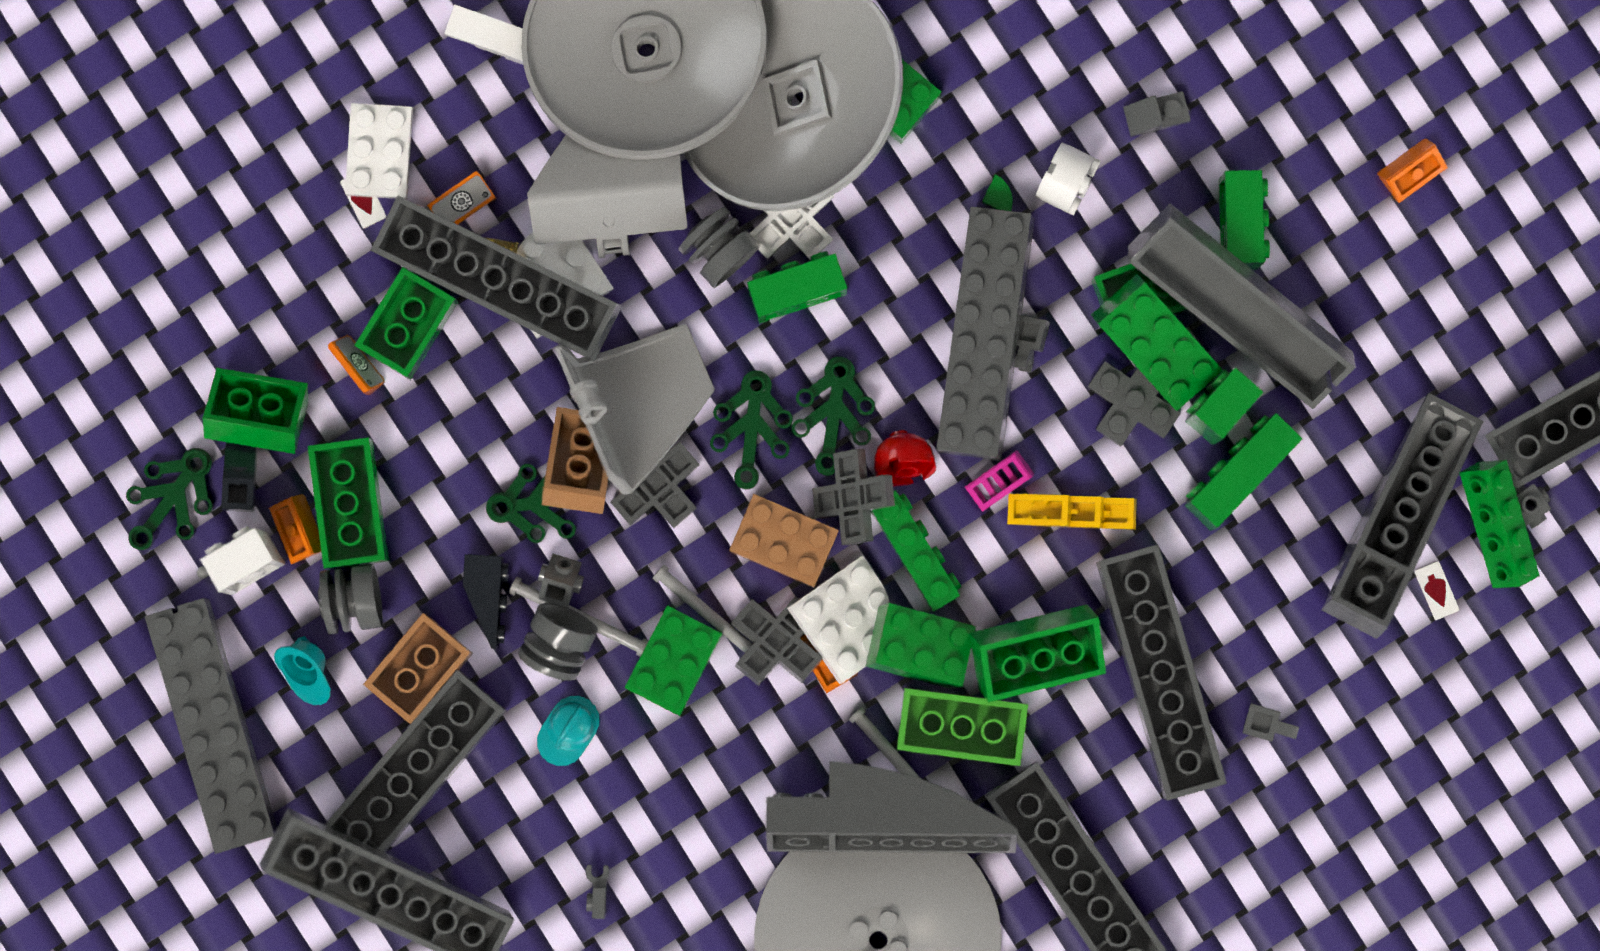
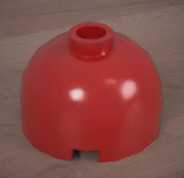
M905 430L891 433L890 437L878 445L874 456L875 476L892 475L893 486L914 484L911 478L920 475L925 480L933 475L937 468L935 456L928 442L924 438L908 433Z

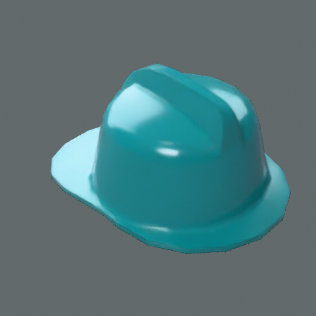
M305 636L299 637L290 646L278 648L274 654L275 663L282 671L295 694L304 702L312 705L326 703L330 698V686L323 673L326 665L323 651L318 646L310 643Z
M569 696L562 699L553 708L537 736L538 750L548 763L556 766H567L576 762L584 753L599 727V713L596 706L584 697Z

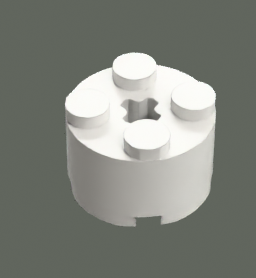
M1061 143L1035 196L1074 216L1082 200L1078 196L1084 198L1091 184V178L1088 175L1092 177L1095 175L1101 161L1070 145Z

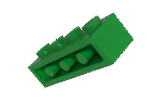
M1507 460L1477 462L1459 472L1492 588L1521 587L1539 577L1537 562L1533 554Z
M895 490L893 491L895 506L871 510V513L933 613L958 598L960 594L957 590L962 587L953 572L948 575L941 565L945 562V559L937 546L931 548L925 537L929 536V533L920 519L915 522L909 511L913 507L906 495L903 493L899 496Z

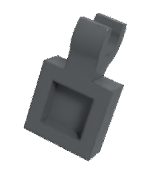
M1021 315L1017 348L1019 349L1014 361V367L1019 368V371L1031 373L1034 364V351L1043 353L1050 326L1047 320Z
M1250 703L1242 733L1272 742L1275 733L1296 739L1299 727L1278 721L1281 713L1279 711Z
M587 865L585 874L587 879L593 884V893H587L586 911L592 912V919H605L609 867L604 865L603 875L595 877L592 874V865Z

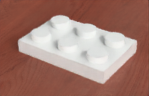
M351 103L345 185L346 196L396 199L399 195L407 199L412 107Z

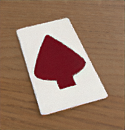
M346 179L340 181V183H341V185H342L344 191H345ZM347 196L362 228H366L387 217L377 197Z
M1439 561L1415 571V575L1435 620L1459 611Z

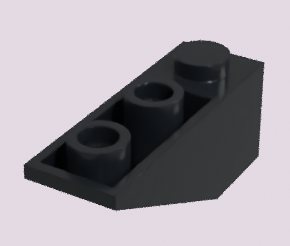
M226 442L221 509L223 511L255 512L257 447Z
M465 554L463 587L491 649L498 650L499 643H504L505 625H500L501 613H506L507 594H502L503 582H508L509 564L504 563V557Z

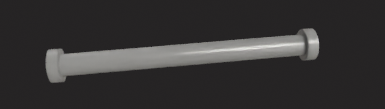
M663 565L652 579L656 582L661 581L746 653L753 643L668 572L669 568Z
M515 578L509 590L510 594L515 596L517 593L539 605L549 603L538 599L539 590L522 583L521 578ZM570 605L568 606V608L590 619L596 625L597 633L636 651V655L641 657L649 640L645 638L640 640Z
M863 707L849 718L851 723L855 722L899 773L921 779L864 714L866 711Z

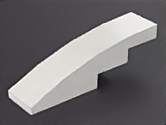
M454 5L444 33L446 36L473 44L477 48L523 64L521 49L522 28Z

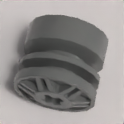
M725 206L702 219L688 233L686 239L678 248L684 256L695 248L697 249L688 260L692 265L704 258L708 261L700 271V274L713 288L718 287L732 276L760 248V244L747 230L735 237L731 234L739 223L736 218L723 225V222L731 214Z
M373 563L353 566L350 581H346L341 568H336L335 583H333L329 570L320 571L318 601L320 613L325 621L328 634H338L339 619L345 633L350 632L353 617L357 618L361 630L381 628L383 626L380 587Z
M542 603L537 607L530 624L533 631L525 635V643L521 645L518 655L526 665L546 676L559 680H576L581 671L580 666L583 665L586 659L583 652H587L591 648L598 629L590 619L579 612L556 604Z

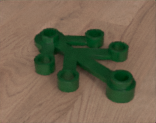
M835 357L829 360L824 369L825 376L808 389H801L796 394L797 404L800 407L807 408L813 404L816 396L831 387L830 399L804 419H798L792 424L793 434L798 438H804L809 434L811 428L827 417L823 452L818 454L815 460L816 470L824 476L835 474L833 453H835L839 418L853 435L855 444L865 446L871 440L870 431L859 424L843 403V389L857 403V411L863 416L871 415L874 412L875 402L872 398L866 397L854 382V366L850 360L844 357ZM838 366L843 367L846 371L845 375L840 378L836 377L833 372ZM802 393H808L811 396V401L803 404L800 402L799 396ZM869 401L872 405L871 410L868 412L862 411L860 409L861 402ZM798 423H804L807 426V431L804 434H798L795 431V426ZM859 431L867 433L868 439L865 442H859L856 439V434ZM825 457L833 460V466L829 469L824 468L821 464L822 459Z
M757 370L751 371L743 377L741 391L726 403L716 405L713 410V415L717 421L727 422L731 418L732 412L748 401L747 414L722 434L712 436L710 440L712 450L722 453L728 448L730 442L745 431L742 466L734 474L736 485L743 490L754 488L759 481L758 472L754 468L757 433L770 446L771 453L775 458L784 459L789 454V445L785 441L780 440L760 416L761 402L774 415L777 427L786 429L793 422L792 414L787 410H783L770 394L772 384L769 376ZM759 380L762 383L761 390L753 391L750 387L751 382ZM721 407H725L729 411L728 416L723 419L717 416V410ZM780 414H787L790 418L788 424H779L778 416ZM716 438H723L725 440V446L722 449L714 447L713 442ZM776 445H784L786 453L784 455H777L774 451ZM745 471L750 472L753 476L752 480L748 483L743 482L740 478L741 474Z
M192 448L184 453L181 460L163 463L151 461L145 465L144 473L147 478L152 480L160 479L163 474L182 473L175 483L145 488L132 486L127 490L126 498L129 503L134 505H140L145 500L164 497L143 526H135L129 532L128 540L133 548L147 550L152 547L155 541L154 532L174 505L178 524L176 527L177 537L187 541L195 536L196 530L194 525L190 523L185 489L193 480L197 498L194 502L196 513L206 516L213 511L214 505L212 500L208 498L205 476L212 468V459L208 452L201 448ZM195 458L202 460V466L199 469L192 467V461ZM152 465L159 467V473L156 476L149 474V468ZM134 490L141 492V498L138 501L131 499V493ZM203 500H206L209 504V508L205 512H201L198 508L199 503ZM185 525H188L191 529V533L187 537H183L180 533L181 528ZM145 532L148 540L145 544H140L138 542V535Z
M524 464L519 468L518 476L505 493L493 494L487 501L486 512L491 520L497 523L510 521L526 533L528 539L533 543H540L545 539V529L537 524L532 525L518 513L520 511L531 510L554 527L564 539H570L576 533V526L573 522L563 520L548 507L552 506L542 505L545 476L528 498L516 499L526 483L533 482L537 477V470L531 464ZM525 468L533 470V476L530 479H525L522 476V471ZM500 502L507 504V511L503 514H499L496 511V506ZM564 524L572 526L570 535H563L561 533V527ZM534 528H539L542 531L540 539H532L531 531Z

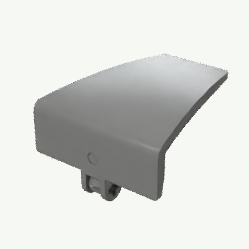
M566 135L548 159L527 193L535 244L596 239L599 258H605V254L623 253V256L630 255L628 235L683 230L687 228L680 154L652 160L622 159L588 149Z
M686 325L600 352L595 361L586 357L576 358L568 348L562 345L555 348L571 387V396L578 405L580 418L588 428L609 480L622 494H631L681 437L715 391L691 332Z

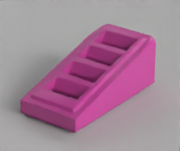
M1016 450L966 485L965 488L983 512L1032 478L1034 473L1018 450ZM1010 462H1013L1022 474V477L1019 479L1008 465ZM1000 469H1003L1007 477L1012 482V484H1010L1009 486L1006 484V482L999 474L998 471ZM990 476L993 477L1002 490L999 493L996 492L987 479ZM980 483L983 484L992 497L988 501L977 487Z

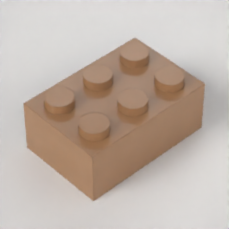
M557 407L543 487L542 505L603 514L609 478L588 428L581 420L579 410Z
M753 494L729 551L815 588L839 530Z
M422 613L363 685L411 724L451 676L462 668L473 652L430 616Z

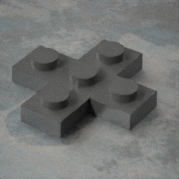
M1105 361L1087 387L1112 404L1095 430L1120 447L1138 422L1164 439L1181 414V412L1176 411L1172 406L1156 396L1159 391L1138 368L1129 378Z
M679 441L631 494L620 493L610 503L630 526L654 506L668 523L675 528L697 509L677 485L698 468L700 464Z
M865 449L833 453L836 484L812 488L815 519L839 516L842 545L873 541L871 510L895 506L892 475L867 478Z
M796 596L777 618H774L752 599L732 621L731 625L754 643L738 660L735 667L758 686L778 664L803 683L823 659V657L801 640L804 632L787 609L799 600Z

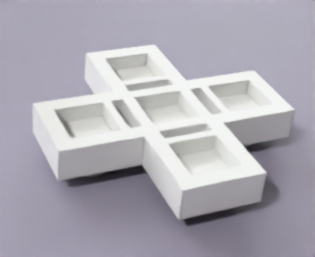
M834 195L815 204L785 211L763 210L768 216L750 232V235L760 244L758 250L769 259L791 239L811 260L810 256L820 253L833 241V238L813 217L834 198Z

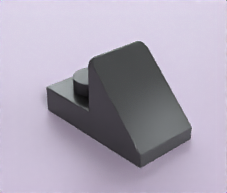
M1183 91L1158 98L1154 95L1123 107L1130 137L1191 121Z

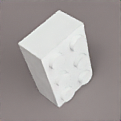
M249 527L232 535L234 540L228 544L220 542L205 551L207 556L200 559L218 592L234 595L285 565L268 532L256 528L250 529Z

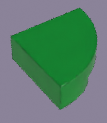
M995 174L982 203L996 210L1011 211L1013 199L1010 188L1001 177Z

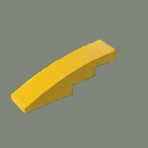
M1009 494L1007 524L1136 530L1137 499Z

